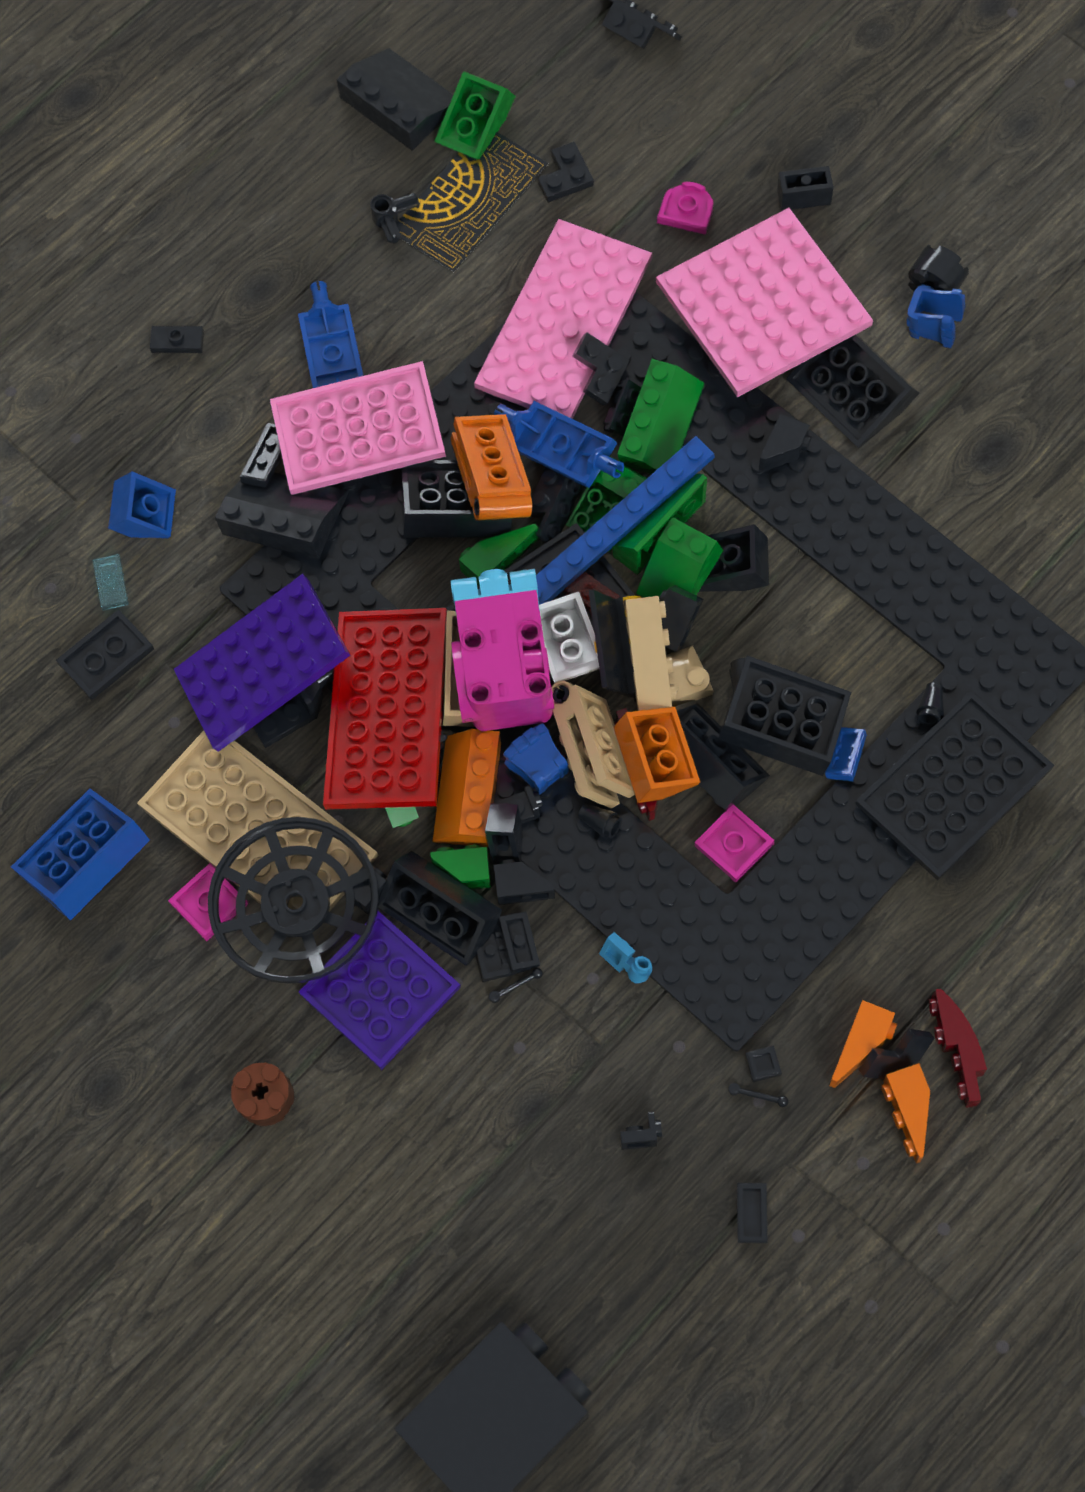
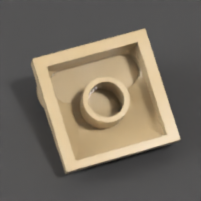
M693 646L666 655V657L671 656L673 673H668L669 684H675L676 700L672 701V707L713 695L709 674L703 668Z

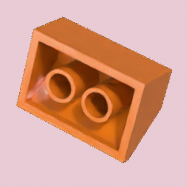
M675 707L626 712L613 727L638 803L663 800L700 783Z

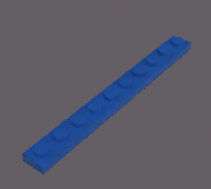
M697 436L689 441L536 575L539 605L552 601L715 458L714 453Z

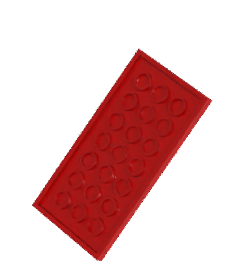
M446 608L339 612L337 632L351 656L334 667L323 797L325 809L437 806L445 671Z

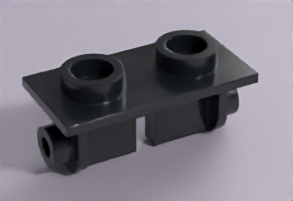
M630 379L622 380L621 384L617 385L612 403L616 404V407L609 408L606 419L603 421L605 431L611 433L615 431L623 437L642 388Z

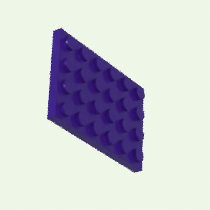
M301 574L175 667L174 671L212 747L219 752L351 655L308 578Z

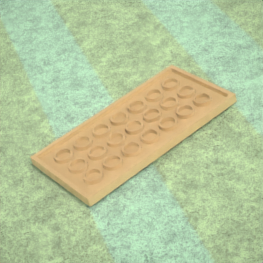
M205 731L193 741L137 803L142 810L215 868L225 852L248 831L266 822L289 817L315 818L331 823L344 830L358 842L366 852L371 864L378 857V853L236 741L231 742L218 752L212 747ZM289 829L276 832L282 848L288 846L316 848L322 832L308 829ZM266 837L255 841L234 860L230 868L246 875L247 871L256 861L271 852ZM333 837L327 854L331 855L343 866L348 876L358 872L362 868L360 860L344 843ZM303 855L285 857L289 869L307 870L312 859L310 856ZM275 861L263 868L254 880L267 885L275 875L279 874ZM325 862L322 863L317 876L322 880L325 887L341 880L334 869ZM248 890L247 894L261 904V895ZM344 892L330 897L329 912L345 895ZM301 897L291 898L288 902V907L293 910L300 908L303 904V899Z

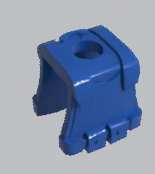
M926 285L918 286L908 308L907 326L909 327L910 336L915 339L924 337L942 343L943 347L952 348L955 341L954 321L961 322L965 311V295L962 294V290L953 288L952 291L933 290L930 286ZM923 311H924V312L933 313V314H936V315H928V314H922V313H923Z
M543 723L533 728L531 727L522 736L514 740L503 753V756L506 758L504 762L506 767L519 775L528 785L530 784L534 792L538 791L539 795L545 792V789L558 779L569 773L568 762L556 748L548 728Z

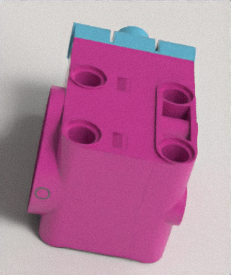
M491 569L484 571L479 576L480 589L477 588L476 577L451 580L460 641L451 642L460 712L463 723L473 722L474 726L480 731L545 723L552 716L554 700L549 676L547 649L544 645L535 569L510 572V585H508L507 572L505 573L504 570Z

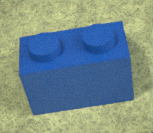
M130 472L115 480L108 529L134 538L171 537L176 489L135 472Z

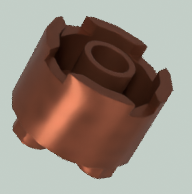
M253 1063L237 1072L233 1078L231 1099L237 1111L249 1122L259 1126H271L282 1121L289 1112L291 1105L293 1106L294 1090L290 1080L278 1067L268 1063ZM265 1089L267 1092L264 1094V1099L261 1100L258 1095L261 1090Z

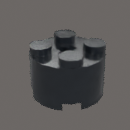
M927 245L909 271L910 282L908 286L914 292L921 285L930 286L933 290L952 291L953 288L959 289L969 275L968 267L963 268L960 265L961 258L953 251L940 245L937 249Z

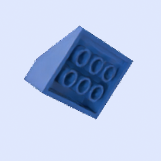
M89 789L11 868L71 921L141 851L150 839L134 820L92 789Z

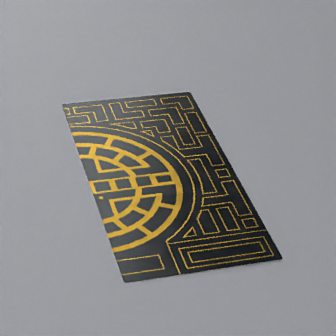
M497 132L479 160L460 152L418 198L419 206L407 210L396 223L402 236L401 239L454 272L548 163Z

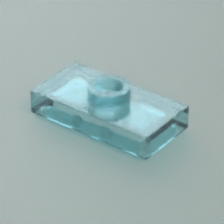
M119 554L93 559L102 610L129 605Z

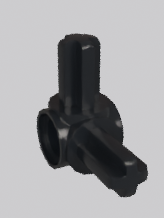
M410 193L396 199L385 194H379L371 200L373 222L377 227L383 229L389 243L396 244L402 237L396 224L398 213L419 206V200L415 193Z

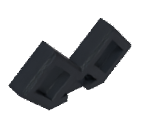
M908 1029L894 1051L873 1048L861 1065L859 1072L863 1077L884 1080L887 1074L907 1068L920 1061L935 1038L928 1031Z

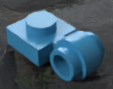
M615 932L606 939L599 952V955L619 973L625 969L629 979L634 983L645 982L652 972L650 960L644 956L633 958L635 950Z

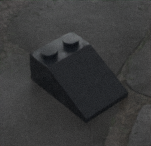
M755 524L707 535L716 540L724 551L699 592L747 591L769 586L768 537Z

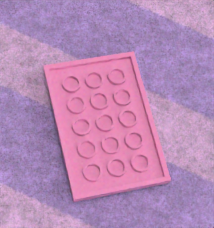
M423 361L270 399L291 495L446 457Z

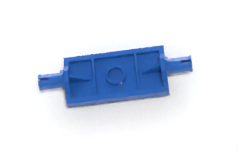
M319 281L320 291L317 289L316 282L310 285L314 304L308 312L298 314L313 388L363 376L348 304L339 306L333 304L328 298L327 285L323 281Z
M533 401L528 410L516 412L506 407V405L500 404L497 408L502 410L503 413L497 410L494 411V415L506 414L519 454L590 488L600 470L614 478L621 476L620 473L615 471L616 469L622 473L624 471L623 462L609 457L617 445L613 438L549 407Z

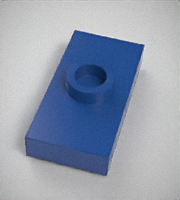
M841 727L831 763L825 771L827 779L854 781L867 736L864 729Z

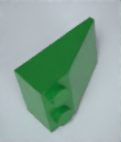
M463 71L434 142L479 160L506 120L516 95L502 86Z
M671 517L657 540L636 594L642 598L660 597L663 590L677 586L697 595L724 550L716 540Z

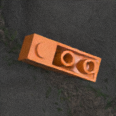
M916 1064L887 1074L881 1088L886 1101H891L895 1112H892L896 1127L898 1129L902 1128L906 1137L903 1140L907 1155L909 1157L913 1156L915 1162L919 1163L924 1156L930 1089L920 1064Z

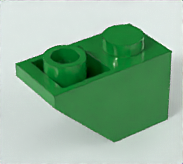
M472 844L466 846L465 849L453 850L451 847H442L437 849L436 852H430L434 866L468 888L480 889L491 887L487 847Z

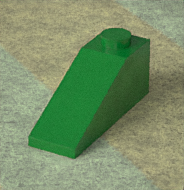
M534 523L479 541L472 548H466L459 559L460 571L468 578L476 577L477 586L480 587L479 576L482 572L491 569L506 570L539 539L536 535L538 526Z

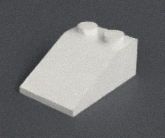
M576 592L540 604L544 645L547 649L549 670L554 684L558 681H566L598 670V655L594 644L596 641L595 633L580 593Z

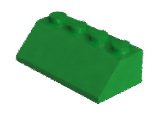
M652 359L617 453L619 461L632 469L653 474L675 455L683 446L704 388V382L677 365Z
M703 474L693 476L613 546V557L638 575L648 564L657 540L671 517L685 524L705 503L707 477Z

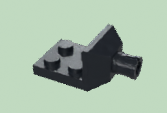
M334 668L252 727L265 748L318 718L324 697L322 689L333 682Z

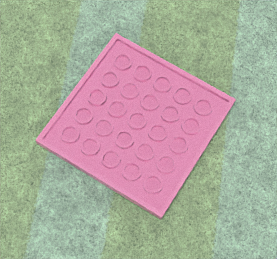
M790 208L656 277L657 285L737 397L869 328L873 324L871 316Z

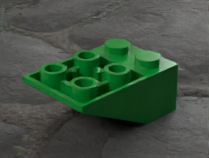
M625 464L623 473L617 469L615 470L621 474L618 478H614L600 470L590 488H586L566 525L571 527L577 523L586 532L647 478Z

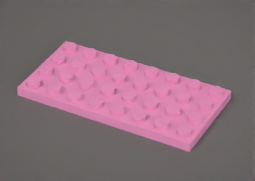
M558 219L474 382L475 388L528 409L533 401H536L573 419L585 394L583 390L593 370L572 357L582 336L587 332L609 346L652 259V253Z

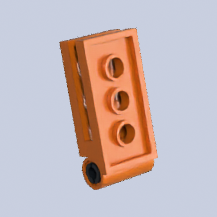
M506 414L455 417L453 425L456 432H452L451 443L471 507L473 506L475 519L492 520L530 517L532 513L531 488Z

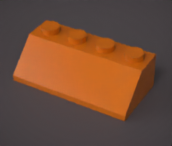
M470 729L449 735L445 741L433 834L434 843L467 846L477 844L481 845V847H489L485 828L490 803H494L501 749L500 731Z

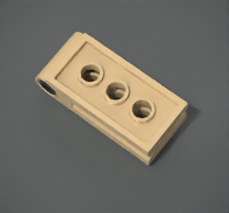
M567 681L556 682L552 686L553 713L560 732L559 740L566 750L568 766L573 772L576 781L574 784L575 789L580 796L612 809L620 804L617 793L627 798L634 796L635 793L613 728L615 724L607 700L576 684L573 685Z

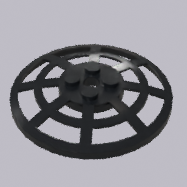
M305 817L281 818L266 822L240 837L225 852L218 863L211 879L208 894V915L211 928L227 956L241 969L255 977L286 984L304 983L322 978L349 962L363 947L371 934L377 918L379 905V889L375 871L366 852L358 842L344 830L331 823ZM289 829H308L322 832L316 848L308 846H288L282 848L276 832ZM266 837L271 852L256 861L247 871L246 875L230 868L234 860L255 841ZM332 838L338 839L351 849L362 863L364 869L348 876L343 866L335 858L327 854ZM303 855L310 856L312 859L307 870L289 869L285 857ZM275 861L279 874L275 875L267 885L254 880L263 868ZM323 862L335 870L341 879L340 881L325 887L322 880L317 876ZM224 878L240 885L236 899L237 919L221 923L219 918V896ZM368 880L371 891V906L367 923L364 925L351 920L355 905L353 887ZM250 890L261 895V911L246 916L245 902L247 892ZM345 891L346 908L344 916L341 917L329 912L330 897ZM301 897L303 904L300 908L293 910L288 907V902L291 898ZM267 922L275 931L268 946L255 936L250 928L251 926ZM323 923L337 927V930L328 940L319 946L316 945L313 932ZM242 930L248 941L263 953L255 967L247 963L235 952L226 939V933ZM345 931L360 935L356 944L345 956L324 968L320 954L334 946L344 935ZM286 937H302L306 951L283 952L279 951ZM274 958L287 961L309 959L313 973L299 976H283L268 973L266 970Z

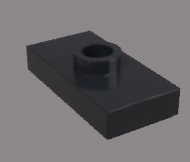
M152 326L150 351L151 353H202L203 326Z

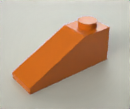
M862 1000L829 1086L837 1087L863 1064L873 1048L880 1049L886 1038L892 1039L897 1024L892 1022L895 1015L894 1012Z

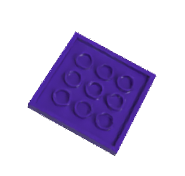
M377 911V918L371 934L356 955L338 970L322 978L308 981L299 991V995L382 1070L461 986L384 915ZM354 934L324 965V968L345 956L356 944L360 935Z

